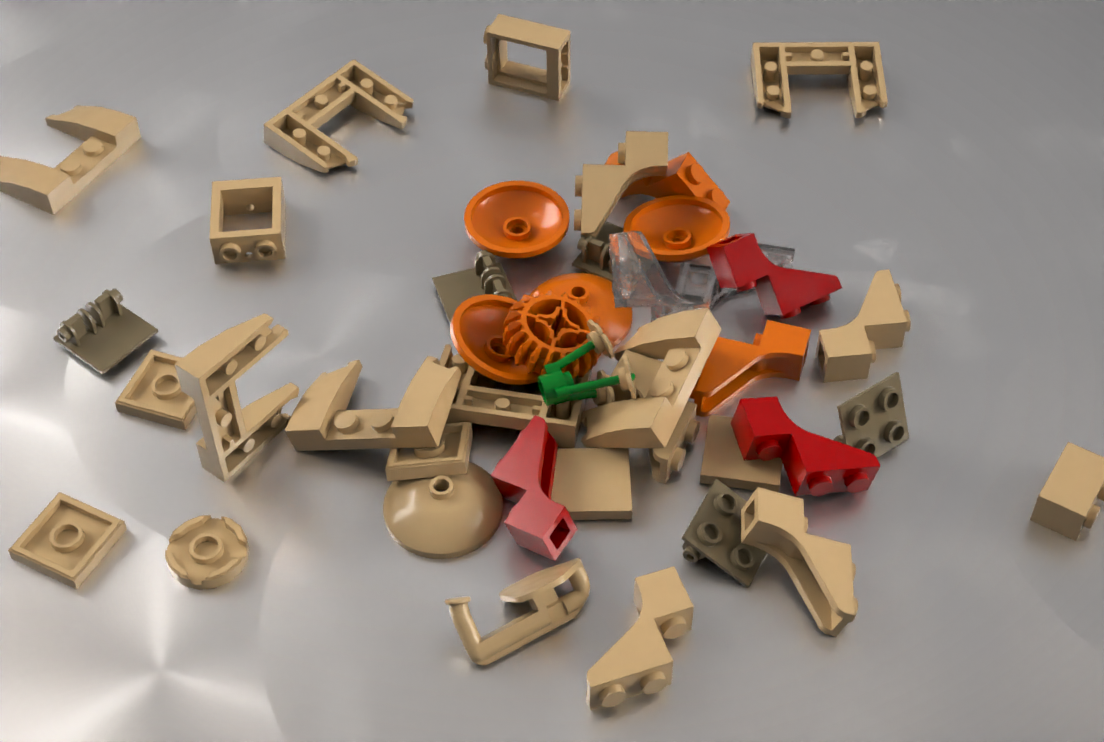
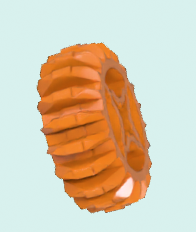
M551 289L545 295L538 290L531 296L524 294L519 302H515L510 308L503 324V343L507 345V355L515 356V366L525 365L527 374L533 371L540 375L546 374L544 365L557 362L588 342L586 335L590 333L587 321L591 319L600 326V317L591 315V306L582 307L579 298L576 300L568 299L566 292L561 296L555 295ZM592 349L560 370L562 372L570 371L573 379L576 376L584 377L597 364L601 353L597 354Z

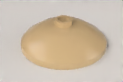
M469 462L467 474L393 481L384 497V521L392 538L411 553L434 559L459 557L480 548L495 534L503 516V497L490 474L482 467Z

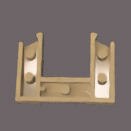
M756 42L752 45L750 61L757 108L762 109L766 107L780 112L784 118L791 119L792 111L788 75L846 74L855 118L866 116L867 110L878 106L881 108L887 107L888 100L879 42Z
M353 59L264 124V143L289 159L322 173H328L329 169L342 165L352 167L358 164V157L319 131L318 128L351 105L377 120L402 130L407 123V117L403 116L404 111L413 107L414 100Z
M98 106L73 107L74 109L46 117L45 121L48 126L85 142L55 168L24 159L0 156V191L55 215L141 138L137 118Z
M709 308L682 311L649 322L637 329L638 332L624 346H620L614 352L617 361L620 360L625 349L653 359H664L645 398L612 402L583 411L581 421L587 427V433L581 438V442L586 448L666 447L722 330Z
M265 313L223 331L175 363L182 392L194 399L203 438L196 442L202 468L223 482H226L286 428L291 416L286 413L281 414V409L291 399L298 397L299 387L290 382L250 403L243 409L240 407L235 381L289 335L288 330L279 324L270 329L268 326L274 319Z
M450 344L445 345L439 361L441 366L446 368L457 366L462 373L446 424L471 422L522 431L536 415L545 420L548 425V431L556 440L558 447L575 448L586 399L546 406L542 395L476 386L479 373L471 368L460 354L453 356ZM589 370L584 377L576 376L573 379L574 384L590 381L592 370Z
M427 356L411 380L399 408L346 410L363 367L360 360H354L349 362L346 367L328 374L326 372L322 373L305 391L284 430L296 451L438 447L462 373L457 366L446 368L441 366L438 358Z

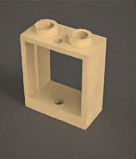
M498 14L494 22L486 27L483 38L484 44H487L485 69L488 70V83L559 101L570 83V31ZM507 41L546 50L547 70L508 61Z
M268 177L213 181L209 239L215 264L285 259L286 201L282 178ZM272 212V228L223 232V216Z

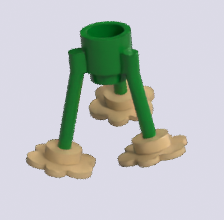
M589 319L587 321L590 333L586 335L588 342L557 362L544 365L546 374L537 377L540 392L546 406L591 398L598 407L615 402V394L611 386L617 384L621 385L622 391L629 390L631 398L636 399L634 385L636 377L632 373L627 354L623 355L624 366L617 368V376L610 377L606 375L604 370H599L597 372V380L574 384L570 371L562 372L560 370L592 349L597 354L602 352L603 355L608 356L610 359L615 357L610 340L603 333L601 327L594 323L593 320Z

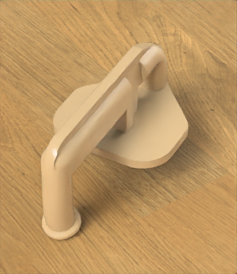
M580 558L538 571L503 589L499 593L501 601L513 603L529 601L532 611L483 637L480 636L468 607V602L471 600L470 597L446 599L445 604L449 605L452 621L469 658L477 665H487L573 619L582 609L589 596L590 582ZM569 579L573 591L558 598L554 587Z

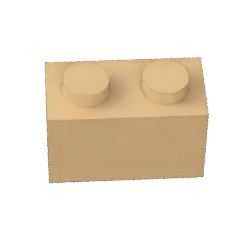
M1068 442L1037 498L1030 520L1075 541L1083 526L1091 529L1101 509L1095 503L1097 499L1104 501V457Z

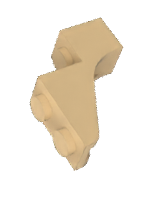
M626 131L625 143H618V164L624 165L583 164L582 175H575V197H582L581 210L574 209V231H581V237L591 235L596 239L629 185L646 177L666 176L668 167V132Z
M889 269L879 270L875 273L861 310L853 321L837 328L819 330L815 356L823 383L867 379L870 364L875 363L876 349L902 347L905 332L910 331L911 320L908 310H903L899 284H894Z
M625 349L623 355H628L632 373L636 377L634 379L636 398H645L663 361ZM623 355L613 370L611 377L617 376V368L624 366ZM620 384L611 386L614 390L615 402L632 399L630 391H622ZM687 401L665 448H648L651 473L654 480L667 484L673 470L680 471L686 455V449L684 448L687 443H694L699 432L700 422L695 420L697 404Z
M757 487L741 509V543L759 548L775 557L787 570L819 629L827 635L836 637L848 623L855 619L858 610V601L854 597L853 589L856 566L852 563L851 545L808 534V519L804 517V500L802 498Z
M674 566L635 578L633 602L639 613V618L588 670L586 677V702L590 710L601 706L613 707L623 702L626 698L642 693L654 694L671 684L673 659L663 639H675L686 631L691 630L694 606Z

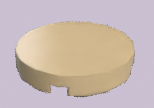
M211 515L198 516L185 521L173 531L168 539L169 545L167 550H165V559L172 577L183 586L198 590L217 588L232 581L242 572L248 561L249 554L247 537L239 524L231 518L221 516L222 519H212Z

